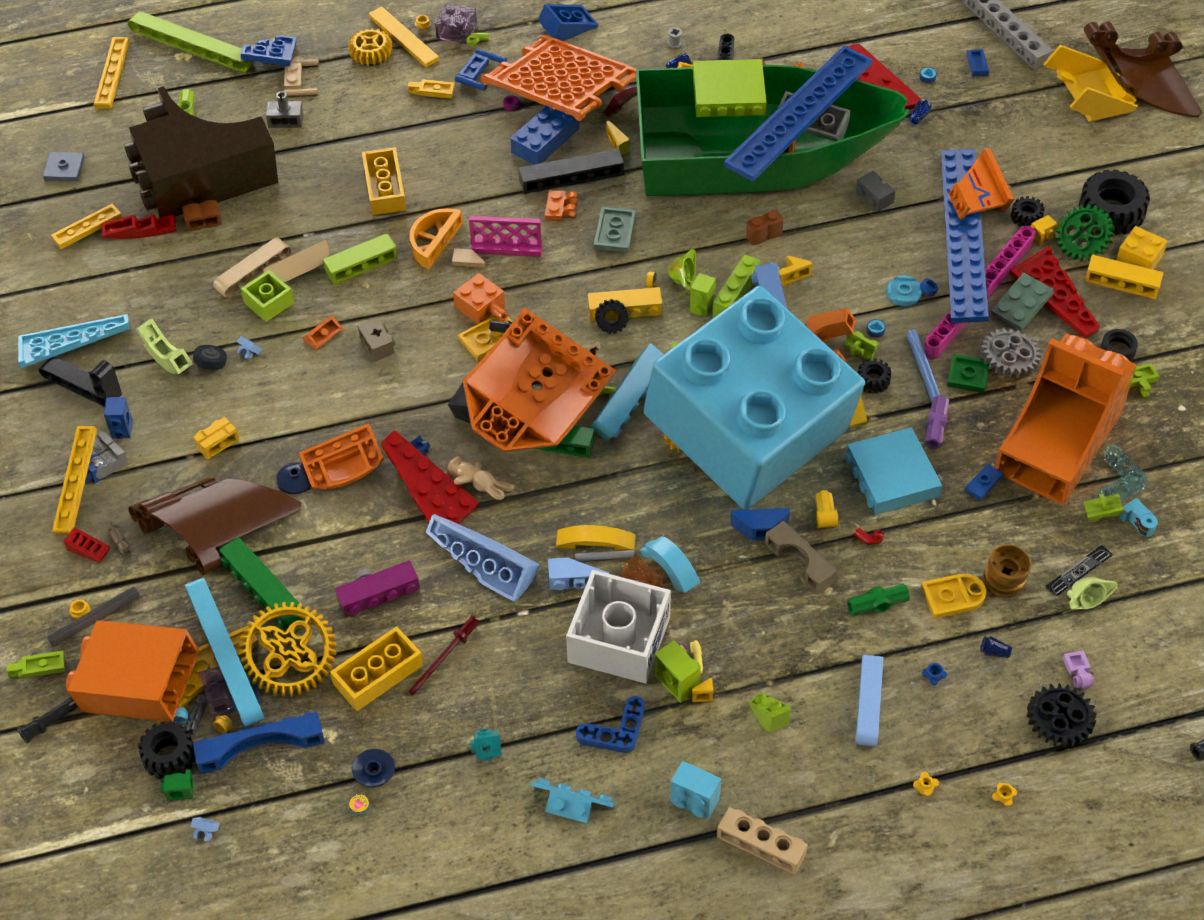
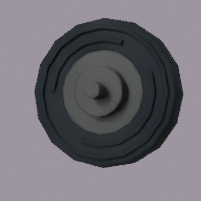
M201 345L194 350L193 360L199 367L208 370L222 369L226 364L227 354L217 346Z

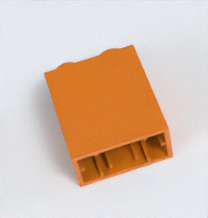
M97 620L91 635L85 636L82 640L80 649L81 659L76 670L70 671L67 676L66 691L71 695L81 711L85 713L166 722L173 721L200 651L187 629Z

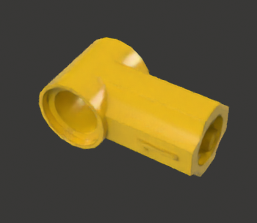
M822 490L815 494L817 528L838 527V513L834 509L832 493Z

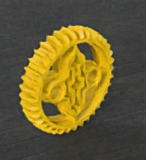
M283 602L280 608L275 603L273 610L269 606L266 607L267 613L260 610L259 614L261 617L259 618L254 615V622L248 621L249 628L243 629L246 635H241L240 637L241 641H243L239 643V648L243 649L239 651V656L243 657L240 659L241 664H246L243 666L245 672L249 671L247 678L254 677L252 683L257 684L259 682V689L266 686V693L273 689V695L275 696L278 694V691H281L282 697H285L286 692H289L290 697H293V691H297L298 695H301V689L303 688L306 692L310 691L309 685L316 688L315 681L322 683L321 675L327 677L328 672L326 670H332L330 663L335 662L333 656L336 655V650L332 649L336 647V642L333 641L335 635L330 634L332 627H327L328 621H322V614L315 617L317 614L315 609L310 613V606L302 609L301 603L298 604L297 608L294 607V602L290 603V607H286V602ZM281 616H297L305 619V621L293 622L285 632L275 626L262 627L268 621ZM311 623L320 632L324 643V653L320 665L317 664L315 652L306 646L312 637ZM298 629L305 631V634L302 636H297L294 633ZM256 633L259 634L260 645L270 652L263 663L265 675L257 669L252 658V642ZM274 635L275 639L267 640V636L272 637ZM284 647H285V648L291 647L292 651L287 650V651L285 652V651H284ZM301 658L304 660L308 658L309 662L304 661L303 663H301ZM274 662H279L281 667L272 669L270 665ZM290 667L300 672L315 671L304 680L294 683H278L270 680L271 677L279 678L283 676Z

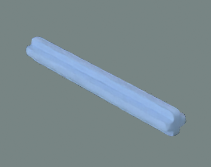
M915 329L909 330L907 338L932 402L933 397L940 395L918 333Z

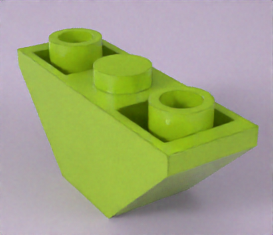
M765 693L757 694L754 696V699L748 701L757 720L766 731L771 733L789 725L791 712L789 705Z

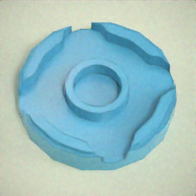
M906 275L894 277V280L888 282L886 289L889 300L900 306H912L918 303L923 293L920 289V282L918 283L915 278Z

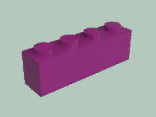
M409 560L336 587L335 592L344 616L348 617L366 609L375 608L382 603L394 601L406 594H412L420 589L419 578Z

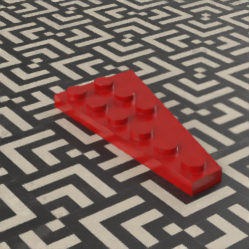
M394 430L381 441L383 450L391 463L394 464L401 480L403 479L408 492L420 512L425 516L428 525L433 514L460 524L479 506V502L461 486L456 485L454 480L397 431Z

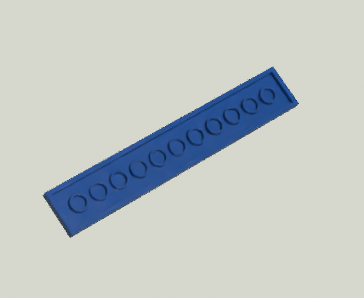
M843 46L724 161V167L753 182L872 65L873 59Z

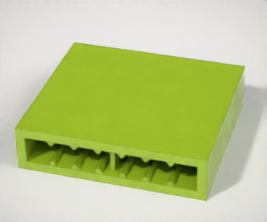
M762 59L693 61L696 117L766 115V93Z

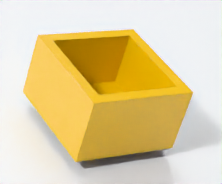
M1135 226L1120 246L1116 260L1154 269L1164 255L1168 240Z

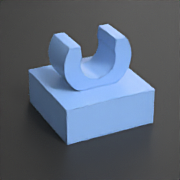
M242 336L237 341L242 345L238 348L237 353L243 355L246 351L244 357L248 360L252 358L253 352L259 355L262 351L261 347Z
M201 817L193 818L191 827L197 828L193 833V837L199 838L200 833L203 831L205 833L204 841H210L212 832L218 831L220 822Z

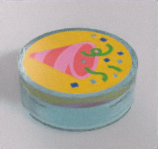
M355 794L348 802L349 810L354 816L366 815L371 807L369 798L364 794Z

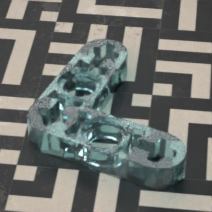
M1109 445L1105 450L1104 459L1121 479L1102 488L1099 495L1110 496L1119 494L1122 501L1143 490L1148 478L1122 448L1117 445ZM1128 465L1131 469L1123 470L1120 466ZM1124 486L1128 489V491L1122 492L1118 489V487Z

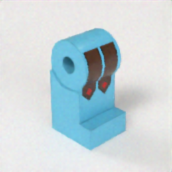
M1137 498L1123 506L1124 513H1121L1119 516L1123 522L1129 520L1142 536L1149 537L1154 534L1158 520Z

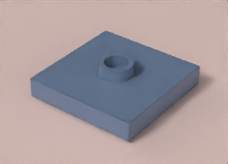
M50 152L43 174L44 181H78L85 158L84 153Z

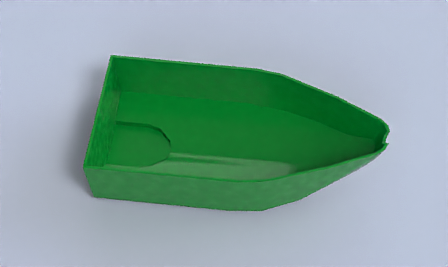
M763 65L766 115L696 117L693 67L636 69L646 196L753 193L802 188L833 175L881 142L908 115L909 109L905 111V105L908 100L905 95L897 91L856 80L831 104L850 110L848 127L842 140L835 142L803 132L796 139L793 153L781 154L752 182L724 167V161L777 111L785 91L795 93L817 70L799 66Z

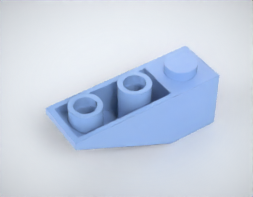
M570 558L548 559L550 590L583 589L586 587L592 570L609 574L606 571Z

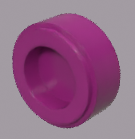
M507 96L503 100V107L507 111H516L520 107V100L516 96Z

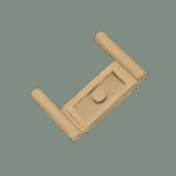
M318 59L292 60L290 66H285L284 91L287 93V97L318 95V88L301 89L302 66H319Z

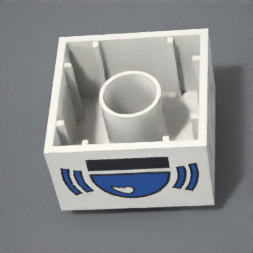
M592 570L566 635L568 663L646 684L654 663L655 653L659 650L670 619L671 590Z

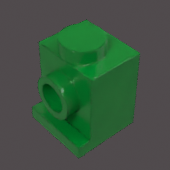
M186 770V774L173 773L165 775L164 780H161V793H165L167 801L193 799L194 779L191 770Z

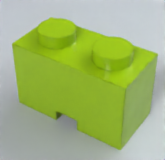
M701 273L698 274L690 288V312L707 317L715 299L716 278Z

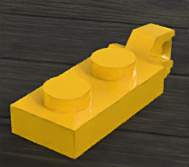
M422 79L421 82L409 81L408 93L453 98L454 82Z

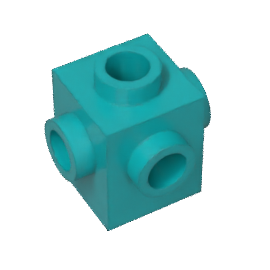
M485 728L478 730L477 733H473L474 740H470L471 753H476L477 759L488 761L492 760L495 756L502 755L498 730L490 731V729Z

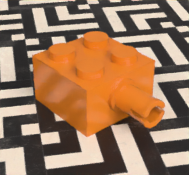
M480 273L453 292L454 307L477 324L489 319L492 315L500 321H504L508 317V312L503 309L505 306L504 291Z

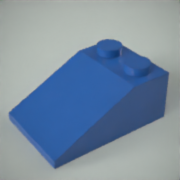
M545 4L538 18V21L549 33L550 37L558 40L570 39L597 28L599 25L583 5Z

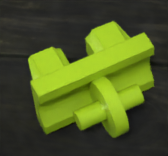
M853 331L852 334L846 336L843 347L850 350L852 356L859 355L866 360H873L879 343L873 339L865 338L863 333L859 331Z
M1100 494L1097 499L1084 501L1088 520L1092 522L1100 521L1101 518L1108 516L1112 518L1118 517L1121 513H1124L1119 494L1104 497V494Z

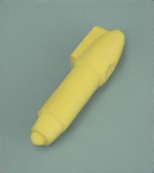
M695 640L690 642L691 655L700 664V674H702L701 646Z

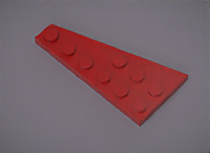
M858 43L846 46L873 59L872 65L858 80L905 95L908 100L905 105V111L906 109L912 110L924 107L925 102L862 45Z
M1050 246L1010 269L1009 275L1016 281L1024 272L1054 289V294L1044 305L1083 338L1087 339L1099 331L1100 326L1091 311L1085 307L1083 298L1077 294L1076 287L1066 271L1060 267L1059 260L1052 254Z

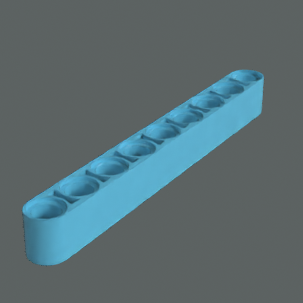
M204 577L184 584L244 727L263 720L262 710Z

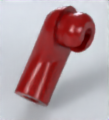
M857 528L854 536L866 545L880 544L883 541L884 533L881 530H876L874 534H867L861 528Z

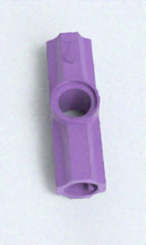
M944 395L933 397L931 412L928 415L925 445L930 449L941 447L943 432L946 429L949 399Z

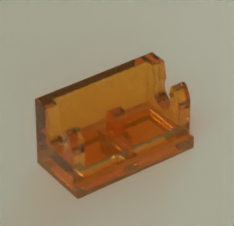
M636 554L621 567L624 571L620 574V577L663 588V578Z

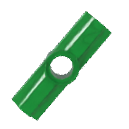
M904 583L884 589L881 586H876L868 590L866 594L848 598L847 605L850 615L853 616L870 611L882 613L892 605L909 601L910 595L908 587Z

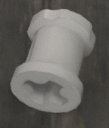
M678 27L670 28L668 30V47L679 49L682 46V30Z

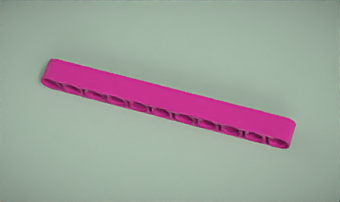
M1021 227L985 269L987 300L1009 275L1010 269L1014 268L1032 248L1035 237V230L1032 227ZM949 311L926 338L924 347L926 357L928 359H937L967 323H951V312Z

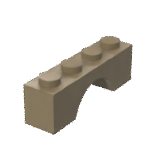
M782 521L766 532L765 545L778 557L783 555L795 556L806 564L807 570L804 582L817 595L836 583V568L831 563H828L820 552L815 551L805 538H801L792 526Z

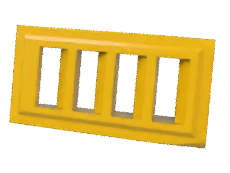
M607 121L606 133L614 149H619L621 156L628 153L630 150L629 138L612 122Z

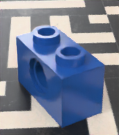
M107 397L104 417L111 438H131L133 419L126 397Z

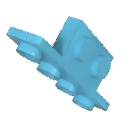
M538 778L537 781H531L530 786L550 791L545 810L547 813L588 823L593 802L609 807L616 806V802L611 801L612 797L607 795L591 796V791L579 789L578 792L570 790L571 786L558 783V787L550 785L549 780Z

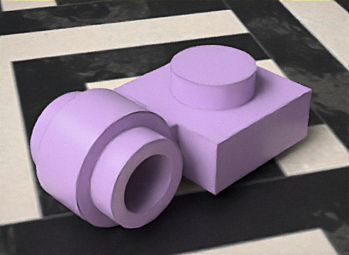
M1084 651L1064 654L1062 659L1069 675L1077 674L1073 677L1075 688L1083 690L1093 686V676L1091 673H1087L1091 667Z

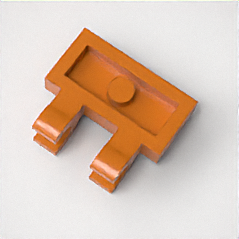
M549 190L545 220L562 221L563 217L575 218V206L578 202L577 192L572 191L566 194V191Z

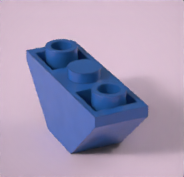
M790 508L732 510L730 525L750 540H765L766 532L782 521L787 524L789 523Z

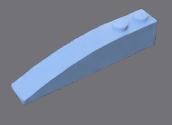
M435 514L432 515L426 533L442 548L447 549L456 561L461 562L469 573L474 574L482 585L513 602H516L531 585L540 565L482 534Z

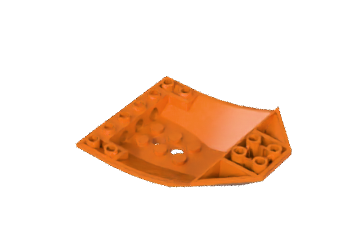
M524 308L491 350L463 379L471 428L503 452L557 446L588 410L617 370ZM548 370L552 373V376L545 377L542 371ZM539 382L542 385V389L539 391L534 390L532 383Z

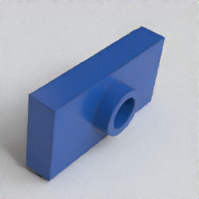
M987 464L965 487V492L981 501L1003 478L1004 473Z

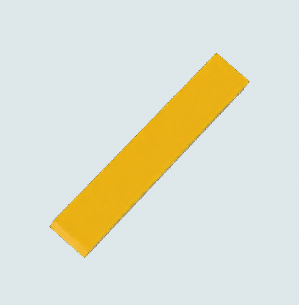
M382 6L369 13L371 20L423 66L427 68L439 61V56Z
M128 37L112 38L94 101L95 109L112 108L130 43Z
M77 426L52 529L54 534L68 535L75 526L97 433L95 426Z

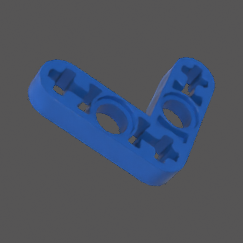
M632 696L627 700L619 730L588 723L580 724L576 729L577 741L582 745L622 753L632 752L636 747L645 711L644 700L639 696ZM634 704H638L636 715L632 714ZM632 720L637 725L634 728H628L625 723ZM587 731L588 734L586 737H583L582 734ZM608 734L612 739L608 742H603L600 740V737ZM628 739L629 742L627 745H624L623 742Z

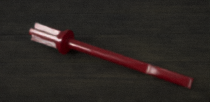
M472 615L458 631L455 630L453 632L456 638L409 690L412 696L460 641L462 643L467 642V637L480 623L475 616Z

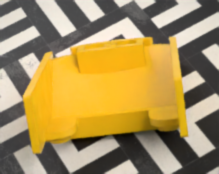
M1059 45L1043 63L1045 67L1056 71L1058 79L1065 83L1075 100L1069 107L1085 115L1088 122L1134 112L1138 105L1134 104L1137 99L1133 96L1129 87L1123 88L1117 83L1103 60Z

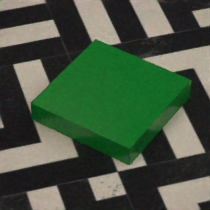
M953 354L947 386L984 393L990 364H984V359Z

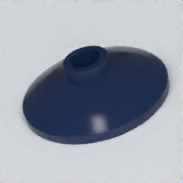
M302 462L289 463L282 467L277 474V485L285 493L300 494L311 488Z
M369 749L360 753L352 765V773L355 780L362 786L369 788L386 784L392 778L395 771L393 758L389 753L381 749Z

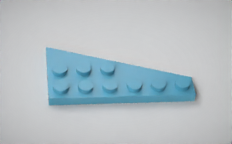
M128 314L18 336L20 369L130 329Z

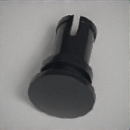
M492 319L489 328L490 331L505 333L513 322H502Z

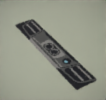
M1103 545L1099 546L1047 584L1046 588L1055 596L1060 595L1113 554Z

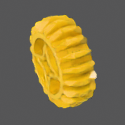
M366 28L365 31L360 30L359 33H354V36H351L348 44L352 60H355L356 63L360 62L361 65L367 64L369 66L373 64L375 66V63L381 64V61H386L392 53L391 38L388 34H385V31L380 32L379 29L374 30L372 28L367 30Z

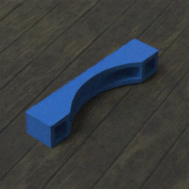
M308 712L302 716L285 718L274 723H264L258 727L244 728L238 732L224 733L218 737L204 738L194 742L193 747L200 775L221 770L236 755L257 745L288 743L308 748L324 744L325 741L318 712Z

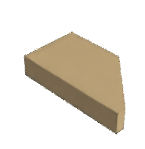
M454 248L453 266L485 268V261L472 249Z

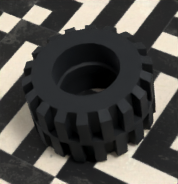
M163 721L160 722V725H152V729H147L144 731L145 735L140 737L141 743H138V752L145 770H148L151 776L155 775L157 779H161V777L173 773L185 774V769L192 767L191 762L195 760L193 741L186 727L183 728L182 724L177 723L175 725L174 721H169L166 724ZM166 746H176V749L170 754H157Z

